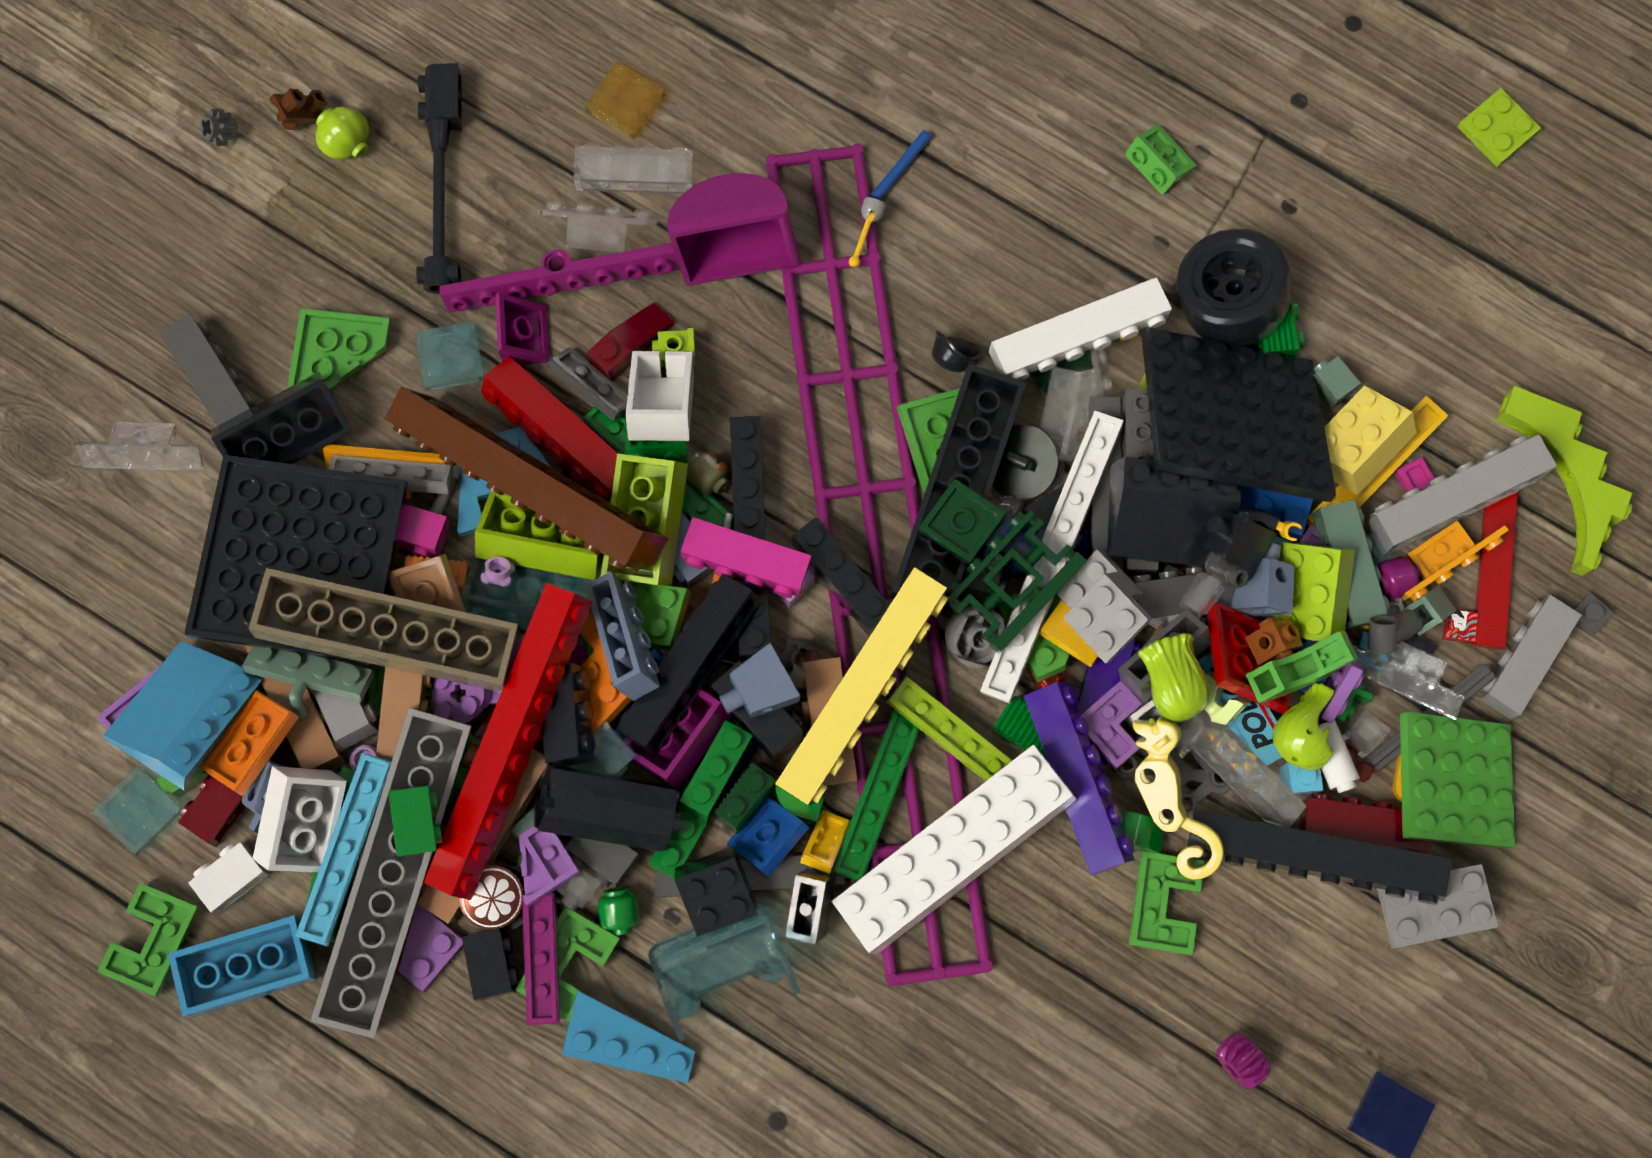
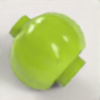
M331 107L318 117L315 138L318 148L325 155L333 159L346 160L353 156L358 159L368 150L366 142L369 135V125L366 118L358 110L348 107H337L335 109Z

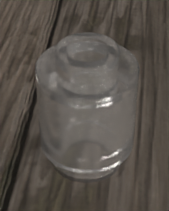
M1199 572L1182 594L1181 608L1183 610L1187 609L1198 619L1203 614H1208L1225 591L1222 582L1215 575L1210 576L1207 573Z

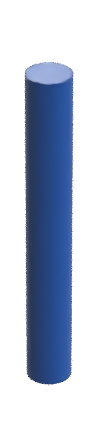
M923 130L871 193V198L882 200L932 138L927 131Z

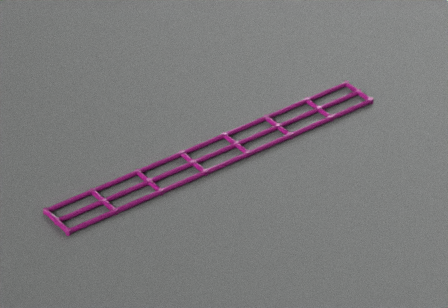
M856 143L853 146L823 150L811 149L807 152L783 155L769 154L765 160L767 176L769 180L773 181L780 188L778 167L810 163L824 260L801 262L798 266L781 269L817 516L832 535L827 500L860 496L873 584L890 605L894 599H888L872 494L905 490L912 532L920 509L911 452L896 408L903 404L875 222H871L865 239L868 254L859 256L860 265L858 267L870 266L885 365L853 369L838 270L853 268L849 265V258L852 256L836 258L821 165L822 161L853 158L861 208L864 198L870 197L863 146ZM862 216L863 227H864V224H865V222H866V219H864L863 216ZM826 271L841 370L809 375L794 275ZM887 376L903 478L870 482L855 381ZM843 382L858 484L825 488L810 386ZM828 588L838 657H840L842 676L844 678L852 665L845 617L851 615ZM931 615L927 621L931 625L927 635L938 702L952 712L938 620L935 616ZM899 668L892 675L896 678V682L890 690V695L901 682ZM889 721L861 724L858 728L862 735L854 746L853 753L859 799L868 778L862 736L884 734ZM946 751L955 806L965 798L960 761ZM911 752L902 775L913 839L923 831ZM877 840L869 861V870H873L881 863V859L888 858L906 843L879 847ZM978 877L967 885L979 961L944 966L935 909L924 918L932 968L897 973L893 943H891L881 951L885 979L888 986L893 987L981 974L992 970L993 965Z

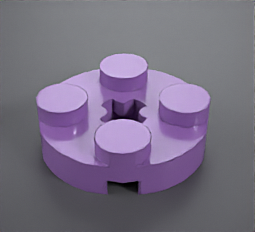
M433 677L432 701L435 715L471 725L481 718L479 715L483 709L488 708L491 701V690ZM460 688L466 691V695L461 697V702L457 696Z

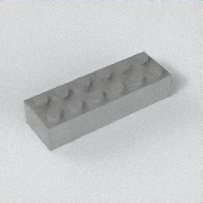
M1538 434L1530 439L1527 435L1521 436L1510 443L1511 446L1501 451L1500 448H1497L1483 456L1484 459L1476 464L1470 461L1456 469L1457 472L1448 478L1446 474L1435 478L1422 491L1417 487L1402 495L1403 498L1395 504L1392 501H1388L1375 508L1376 512L1368 516L1370 520L1363 528L1380 559L1543 479L1557 465L1540 435Z

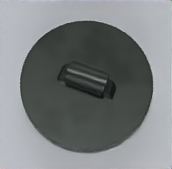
M1012 426L993 487L1002 495L1015 500H1029L1045 493L1054 483L1060 464L1059 452L1052 438L1046 432L1034 426Z

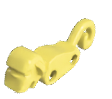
M1160 717L1156 722L1153 718L1149 720L1136 719L1133 722V729L1137 734L1144 737H1140L1135 744L1149 753L1136 768L1135 782L1154 823L1161 830L1176 832L1181 827L1207 841L1210 845L1212 856L1206 864L1193 867L1189 862V859L1192 857H1202L1204 849L1199 845L1186 846L1178 854L1176 862L1179 872L1186 878L1196 880L1208 877L1220 866L1224 856V846L1219 834L1210 826L1190 818L1182 804L1180 772L1170 755L1182 737L1181 728L1176 722ZM1144 769H1152L1156 774V778H1148L1144 773ZM1163 809L1171 810L1175 818L1169 819L1165 817Z

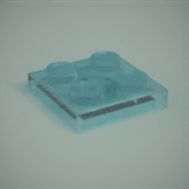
M474 321L415 332L423 384L426 391L483 381L484 372Z
M137 766L91 812L133 855L138 856L180 815L182 808L141 767Z

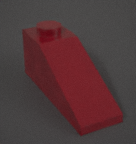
M653 302L601 338L587 352L590 364L613 382L631 365L632 351H646L652 346V340H658V332L669 330L675 323Z

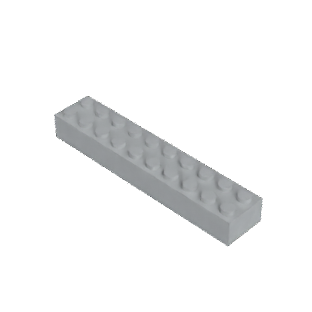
M409 707L310 1022L374 1039L432 852L396 856L388 791L429 785V792L436 791L438 810L432 811L433 824L440 823L441 825L471 725Z

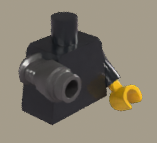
M1260 508L1239 509L1236 514L1225 511L1221 517L1214 516L1207 523V530L1210 532V535L1204 543V550L1208 554L1205 561L1206 573L1210 576L1215 575L1227 587L1241 588L1247 585L1277 534L1273 531L1275 529L1278 530L1284 539L1297 541V539L1288 535V529L1291 526L1302 529L1300 524L1291 521L1283 523L1279 521L1280 517Z

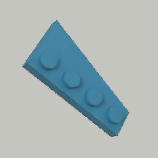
M577 991L562 1055L688 1083L695 1054L694 1050Z

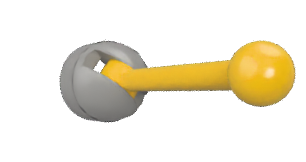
M865 197L861 206V213L866 222L855 253L849 258V265L853 268L860 265L859 256L871 222L880 220L884 215L886 204L878 199Z

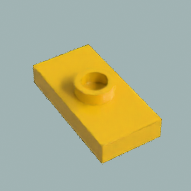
M822 810L800 863L830 874L851 820Z

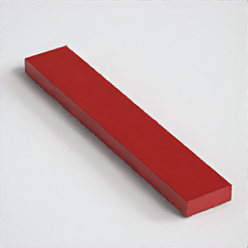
M1518 492L1483 509L1481 541L1503 526H1506L1508 531L1501 535L1503 542L1491 550L1487 551L1485 547L1480 549L1475 604L1478 622L1476 642L1472 646L1498 650L1506 648Z

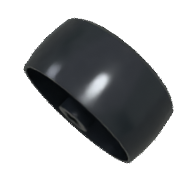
M1233 228L1218 231L1204 237L1186 253L1179 266L1177 276L1178 300L1188 324L1203 339L1220 341L1227 345L1240 347L1254 344L1274 333L1284 322L1290 309L1293 287L1289 265L1278 245L1272 239L1256 231ZM1232 267L1236 269L1233 274L1224 273L1227 268ZM1250 271L1257 273L1254 278H1247L1246 275ZM1212 282L1219 283V286L1215 289H1211L1208 285Z

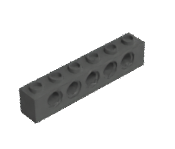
M1125 389L1120 398L1121 420H1124L1121 430L1122 458L1132 457L1155 461L1147 390ZM1124 558V573L1127 576L1150 574L1152 577L1158 571V562Z

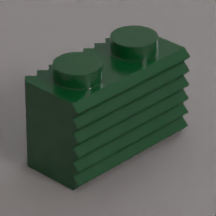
M754 763L749 764V768L745 769V773L742 774L741 778H738V783H734V788H730V793H726V798H722V803H719L718 808H715V819L734 834H738L766 796L774 789L776 780Z

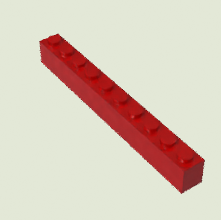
M546 583L424 883L450 896L467 900L472 899L479 885V879L486 862L491 856L494 842L503 826L510 803L515 797L516 788L523 771L528 765V759L540 735L547 712L552 706L557 686L564 676V668L576 647L582 626L589 615L592 601Z

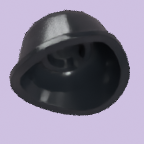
M936 330L932 357L943 369L956 373L965 372L968 364H973L981 359L983 350L978 345L962 338L947 337Z

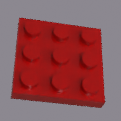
M1216 600L1206 605L1216 686L1281 714L1291 708L1289 694L1259 703L1246 677V674L1262 666L1257 664L1245 637L1260 629L1258 624L1262 621Z

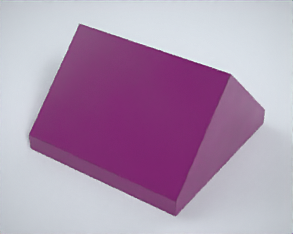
M502 293L495 294L497 343L501 361L510 356L519 365L549 362L546 306Z

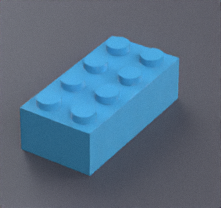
M293 915L168 953L182 1017L194 1018L318 980L308 940L295 936L302 918Z

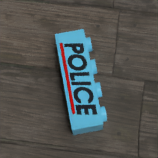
M1212 653L1198 660L1203 671L1214 672ZM1223 689L1221 701L1227 704L1230 699L1242 696ZM1251 701L1231 724L1225 726V730L1233 741L1237 740L1242 749L1240 755L1244 763L1249 768L1252 767L1256 772L1282 757L1273 744V729L1277 722L1269 708Z

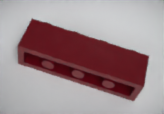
M283 739L270 759L279 762L290 747V743ZM208 775L201 783L199 788L201 792L195 800L189 801L180 813L182 818L178 824L207 844L217 847L246 806L242 804L243 796L211 775Z
M1318 793L1311 794V797L1301 801L1299 830L1424 854L1431 852V841L1403 839L1402 810L1392 809V804L1374 802L1373 806L1361 805V800L1355 798H1342V802L1330 800V795Z

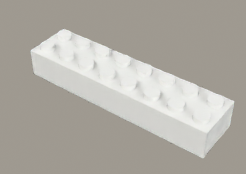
M1032 745L840 894L832 903L868 953L877 955L1070 806L1077 798L1035 745Z

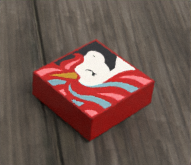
M1456 609L1457 611L1444 619L1442 640L1474 644L1476 642L1478 613Z

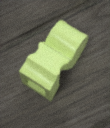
M1204 671L1209 689L1208 701L1204 710L1209 714L1211 722H1217L1225 727L1231 724L1251 701L1244 697H1235L1230 699L1227 704L1221 701L1223 688L1216 686L1214 672Z

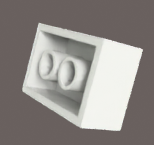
M272 766L253 859L270 871L319 872L340 814L347 781L331 770Z

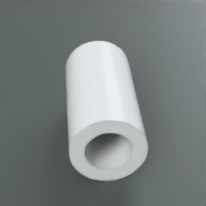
M1336 721L1319 725L1321 730H1325L1327 727L1331 729L1328 743L1333 750V755L1330 761L1321 768L1330 790L1337 788L1338 793H1342L1357 787L1355 781L1360 779Z

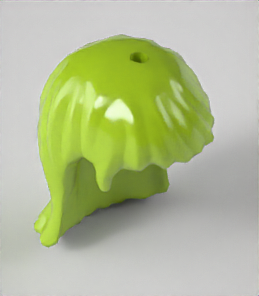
M1189 633L1164 637L1161 640L1150 643L1138 652V656L1143 660L1149 672L1152 699L1156 709L1163 717L1174 722L1186 721L1197 716L1204 709L1208 701L1209 689L1207 679L1194 655V638Z
M1314 683L1300 697L1299 703L1286 711L1274 725L1273 744L1275 749L1289 764L1300 769L1319 770L1330 761L1333 755V750L1328 743L1331 729L1327 727L1325 730H1321L1318 725V717L1334 694V690L1323 683Z

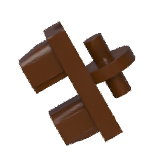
M289 89L285 94H273L269 98L271 104L275 105L278 109L277 120L281 121L282 126L287 130H296L301 124H316L318 117L323 113L322 110L328 104L320 90H312L308 95H303L298 89Z

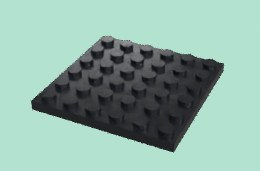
M1145 327L1141 334L1156 470L1332 502L1336 496L1316 378L1313 376L1315 374L1313 360L1275 352L1264 354L1263 350L1232 346L1220 341Z
M223 455L184 635L191 638L357 661L258 639L252 635L248 628L266 568L386 595L408 482L401 479Z

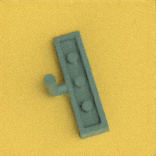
M254 646L242 665L245 673L294 685L289 693V700L293 712L299 716L298 719H303L307 716V710L302 697L307 688L362 702L374 678L371 669L315 655Z

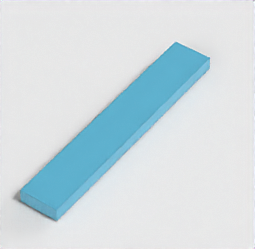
M365 753L361 754L295 935L296 937L328 947L372 826L392 763L391 761Z

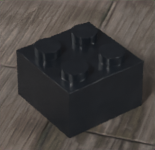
M735 846L675 867L674 880L697 937L757 915V902Z

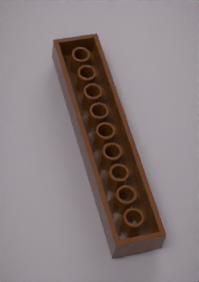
M401 386L384 418L395 425L393 430L407 438L411 435L418 439L416 444L430 452L435 450L441 453L439 458L452 466L458 464L464 468L463 473L477 481L481 478L488 482L486 487L499 495L505 493L511 496L510 502L524 510H527V508L532 509L536 512L535 518L549 525L553 522L560 526L559 532L573 540L576 537L585 542L584 548L597 555L603 553L609 556L608 562L621 570L628 568L637 573L640 569L652 571L669 539L432 395Z

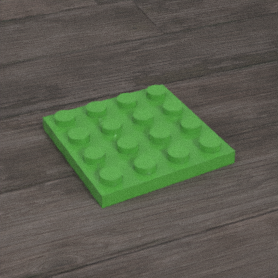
M1412 712L1401 713L1403 839L1504 849L1515 848L1511 725Z

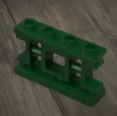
M1032 510L1026 515L1020 511L1008 524L1012 530L1005 537L999 534L988 545L987 548L991 551L984 560L977 557L966 569L970 575L962 583L957 579L945 591V594L948 596L945 605L953 609L957 615L969 604L991 625L981 638L987 641L997 654L1001 653L1087 561L1078 552L1075 553L1068 544L1057 555L1034 535L1044 522L1038 519ZM1026 524L1031 526L1023 537L1034 548L1025 558L1020 556L1013 548L1004 557L999 554ZM1043 556L1054 566L1064 557L1068 562L1039 591L1036 586L1044 577L1033 566ZM1010 559L1033 579L1015 600L991 580ZM985 568L989 573L981 582L992 593L982 604L970 593L962 602L958 601L956 598ZM1001 601L1012 611L1022 602L1026 607L997 637L993 632L1002 623L990 612Z

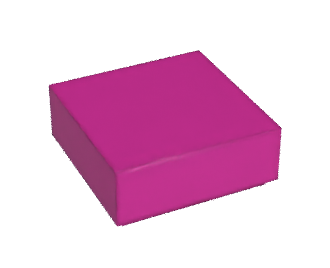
M1423 457L1394 472L1405 493L1417 487L1422 491L1430 485V481L1435 479Z

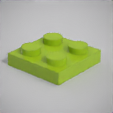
M1502 88L1491 95L1457 126L1496 167L1500 166L1541 129Z

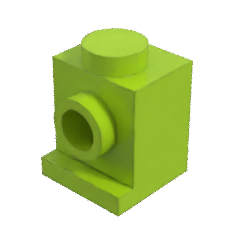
M687 328V330L658 332V340H652L653 351L660 352L661 368H666L665 351L693 352V366H696L693 328ZM679 344L675 349L668 347V345Z

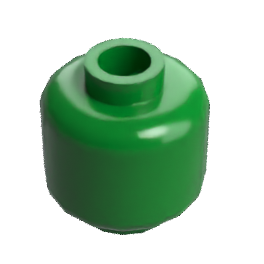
M627 886L604 890V895L597 901L601 926L606 930H613V935L631 933V927L638 924L641 920L637 894L629 891Z

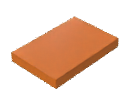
M255 690L200 769L239 795L244 796L299 716Z

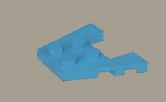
M520 427L496 433L498 436L550 466L535 444L527 437L526 432ZM463 467L461 468L457 525L460 537L475 533L482 515L479 501L488 498L491 491L486 487L488 482L481 478L477 481L463 473Z

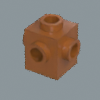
M1276 617L1268 618L1258 624L1260 629L1245 637L1258 665L1293 655V651L1303 646L1299 638V631L1290 618L1277 620Z

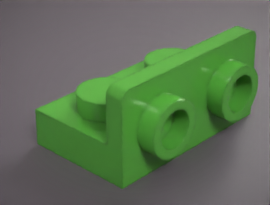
M1159 124L1138 135L1125 152V156L1161 195L1167 193L1175 182L1192 173L1197 166Z

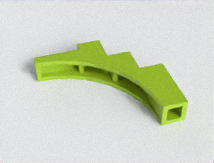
M1513 386L1504 395L1495 421L1513 429L1522 436L1527 435L1529 439L1539 434L1557 465L1555 470L1566 487L1574 511L1576 551L1571 572L1584 576L1591 570H1596L1602 559V553L1599 551L1602 543L1607 541L1612 527L1628 518L1632 510V504L1629 503L1632 492L1601 480L1607 469V464L1604 463L1607 452L1576 440L1582 429V424L1579 423L1582 412Z

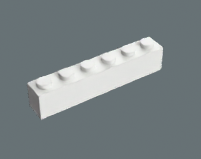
M1156 277L991 342L989 354L999 374L1022 381L1031 372L1040 370V372L1048 371L1054 368L1057 362L1067 359V361L1076 360L1083 356L1085 351L1092 348L1096 351L1104 349L1112 343L1111 341L1120 337L1123 340L1132 338L1139 333L1140 329L1145 327L1157 328L1166 322L1172 308Z

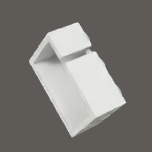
M632 351L626 406L628 440L689 441L694 387L693 352L665 351L667 378H661L659 351Z

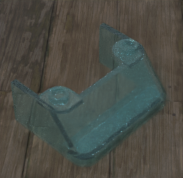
M757 904L756 916L698 937L693 928L655 944L648 952L664 1006L679 1042L685 1040L679 1020L689 1018L695 1014L700 1007L699 995L752 973L758 972L760 979L766 982H777L787 976L794 995L800 993L784 947L769 912L764 905Z

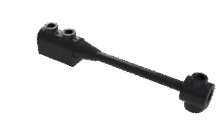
M458 63L432 64L425 68V75H418L419 93H425V102H418L419 120H425L433 152V256L424 259V266H417L416 278L418 284H423V289L426 292L440 294V286L461 282L460 263L454 262L452 258L445 256V153L447 152L450 130H462V75Z

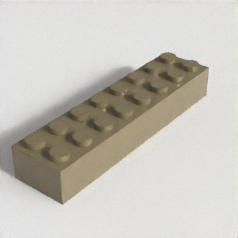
M269 568L265 570L248 628L252 635L258 639L497 692H502L509 675L520 634L518 624Z

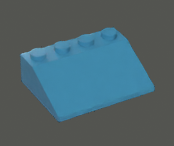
M180 641L106 731L103 738L184 790L200 770L204 761L255 690L260 691L261 680L252 674L245 673L242 667L231 661Z

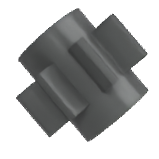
M210 109V115H204L200 122V131L208 143H214L215 146H228V140H234L237 135L238 124L230 112H224L223 109Z

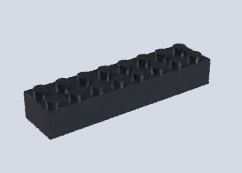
M968 364L890 598L894 599L914 567L947 589L957 579L961 582L966 563L921 533L919 526L954 479L988 500L1026 382ZM944 605L939 614L949 617L951 608Z

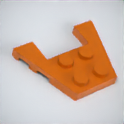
M591 611L582 626L580 634L592 646L594 652L581 666L587 668L591 680L589 688V700L593 709L591 726L592 734L596 739L631 699L613 686L593 611Z

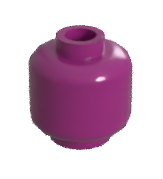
M1403 556L1377 565L1381 575L1379 585L1382 595H1385L1389 600L1404 597V593L1416 586L1421 578L1418 566Z

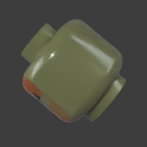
M697 452L687 462L686 480L700 494L708 496L716 493L719 495L729 486L730 468L713 452Z

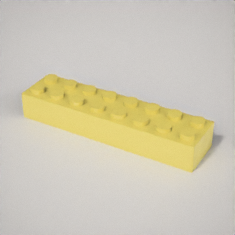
M914 567L775 783L776 785L807 805H810L812 800L818 804L828 788L823 784L829 774L834 777L845 762V759L841 758L842 753L846 747L851 750L854 748L862 735L858 728L863 721L870 723L879 708V705L875 703L880 694L885 697L888 695L896 682V678L892 675L897 668L901 670L905 668L914 653L910 650V647L914 641L919 644L921 643L931 626L927 623L931 615L937 618L946 604L948 598L944 596L947 589L945 586Z

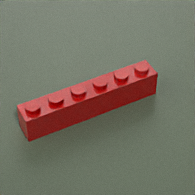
M510 356L485 374L481 393L486 401L490 404H495L511 423L517 424L524 430L527 437L547 451L549 457L555 463H560L567 469L576 482L582 483L591 492L611 503L617 452Z

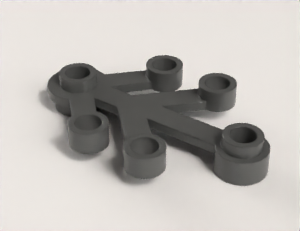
M1188 734L1182 739L1181 749L1184 753L1191 754L1202 770L1191 769L1175 749L1170 753L1171 758L1179 768L1181 788L1188 782L1202 783L1191 794L1182 795V800L1186 799L1191 804L1190 809H1185L1187 814H1190L1195 809L1196 804L1210 793L1222 795L1227 793L1234 785V774L1231 769L1224 764H1214L1200 747L1201 740L1195 734ZM1186 740H1193L1196 748H1188ZM1133 755L1126 760L1131 763V770L1123 769L1122 765L1116 770L1112 767V771L1118 779L1127 781L1135 776L1136 768L1141 762L1137 761ZM1144 769L1146 776L1156 777L1152 769ZM1214 774H1221L1224 777V782H1216Z

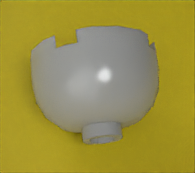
M970 605L966 606L958 615L956 613L952 614L946 625L945 640L947 648L955 659L968 667L982 668L985 666L983 665L991 659L993 660L996 653L989 646L990 644L981 638L991 625ZM992 610L990 613L1002 623L993 632L998 637L1005 629L1003 622L1005 620L1001 615Z

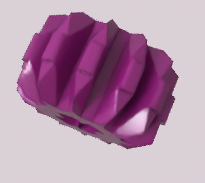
M1234 1033L1230 1038L1227 1037L1216 1050L1217 1059L1222 1064V1068L1227 1071L1228 1075L1236 1083L1241 1084L1243 1088H1255L1263 1083L1271 1073L1270 1062L1265 1058V1054L1261 1052L1259 1047L1250 1038H1246L1243 1034Z

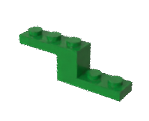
M725 720L679 801V811L677 814H680V826L677 833H671L667 851H655L648 863L649 867L674 879L675 867L681 866L688 861L715 813V808L721 802L722 791L751 742L752 734Z

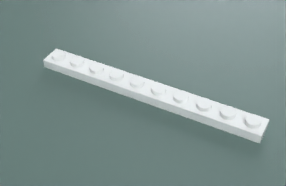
M1094 411L1042 538V542L1056 555L1067 544L1073 550L1123 428L1124 420ZM1043 556L1033 566L1044 577L1036 588L1041 591L1068 561L1063 557L1054 566ZM1028 575L1026 577L1020 594L1033 581V579ZM1054 596L1001 653H995L980 690L982 694L1008 704L1011 703ZM1022 602L1012 611L1007 626L1026 607Z

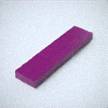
M556 893L548 894L530 907L526 906L522 895L527 1025L559 1024L560 996Z

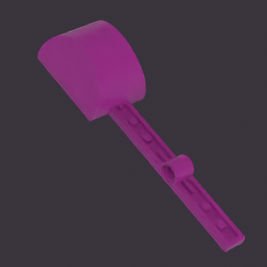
M731 173L704 180L688 189L676 200L667 220L668 235L671 241L669 244L572 261L569 254L564 250H552L543 257L541 267L442 285L440 286V297L448 312L464 311L469 308L495 305V294L497 293L524 299L540 295H551L567 290H579L583 287L599 284L607 285L626 279H638L653 274H666L675 270H681L686 286L798 266L801 263V256L793 231L787 200L781 188L773 181L759 175Z

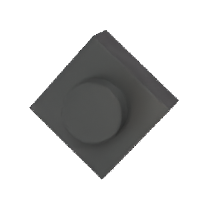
M1591 592L1585 595L1574 608L1575 611L1582 615L1577 625L1590 636L1595 635L1614 613Z

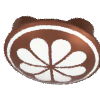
M485 866L472 899L459 898V903L464 916L473 925L483 929H499L510 924L518 916L523 906L522 895H524L520 880L510 870L501 866Z

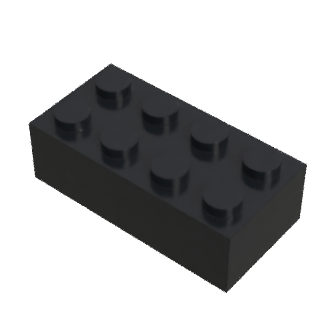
M317 372L211 429L210 433L211 439L222 456L230 455L293 464L348 434L352 429L322 376Z

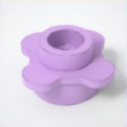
M492 557L485 562V572L481 574V581L485 584L492 583L502 587L508 586L511 583L510 575L515 571V565L504 557Z

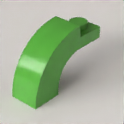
M1345 630L1298 653L1279 660L1270 661L1246 674V677L1258 702L1263 703L1314 684L1359 658Z

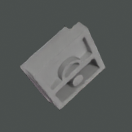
M1096 549L1057 592L1061 599L1071 608L1063 618L1105 664L1110 663L1152 620L1149 614L1136 602L1143 592L1102 549Z
M1482 864L1450 870L1445 901L1438 900L1437 905L1419 902L1418 896L1405 894L1404 898L1385 895V890L1377 888L1392 949L1498 928Z

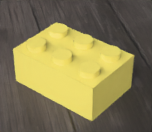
M1364 385L1324 427L1334 481L1358 495L1417 433L1413 412Z

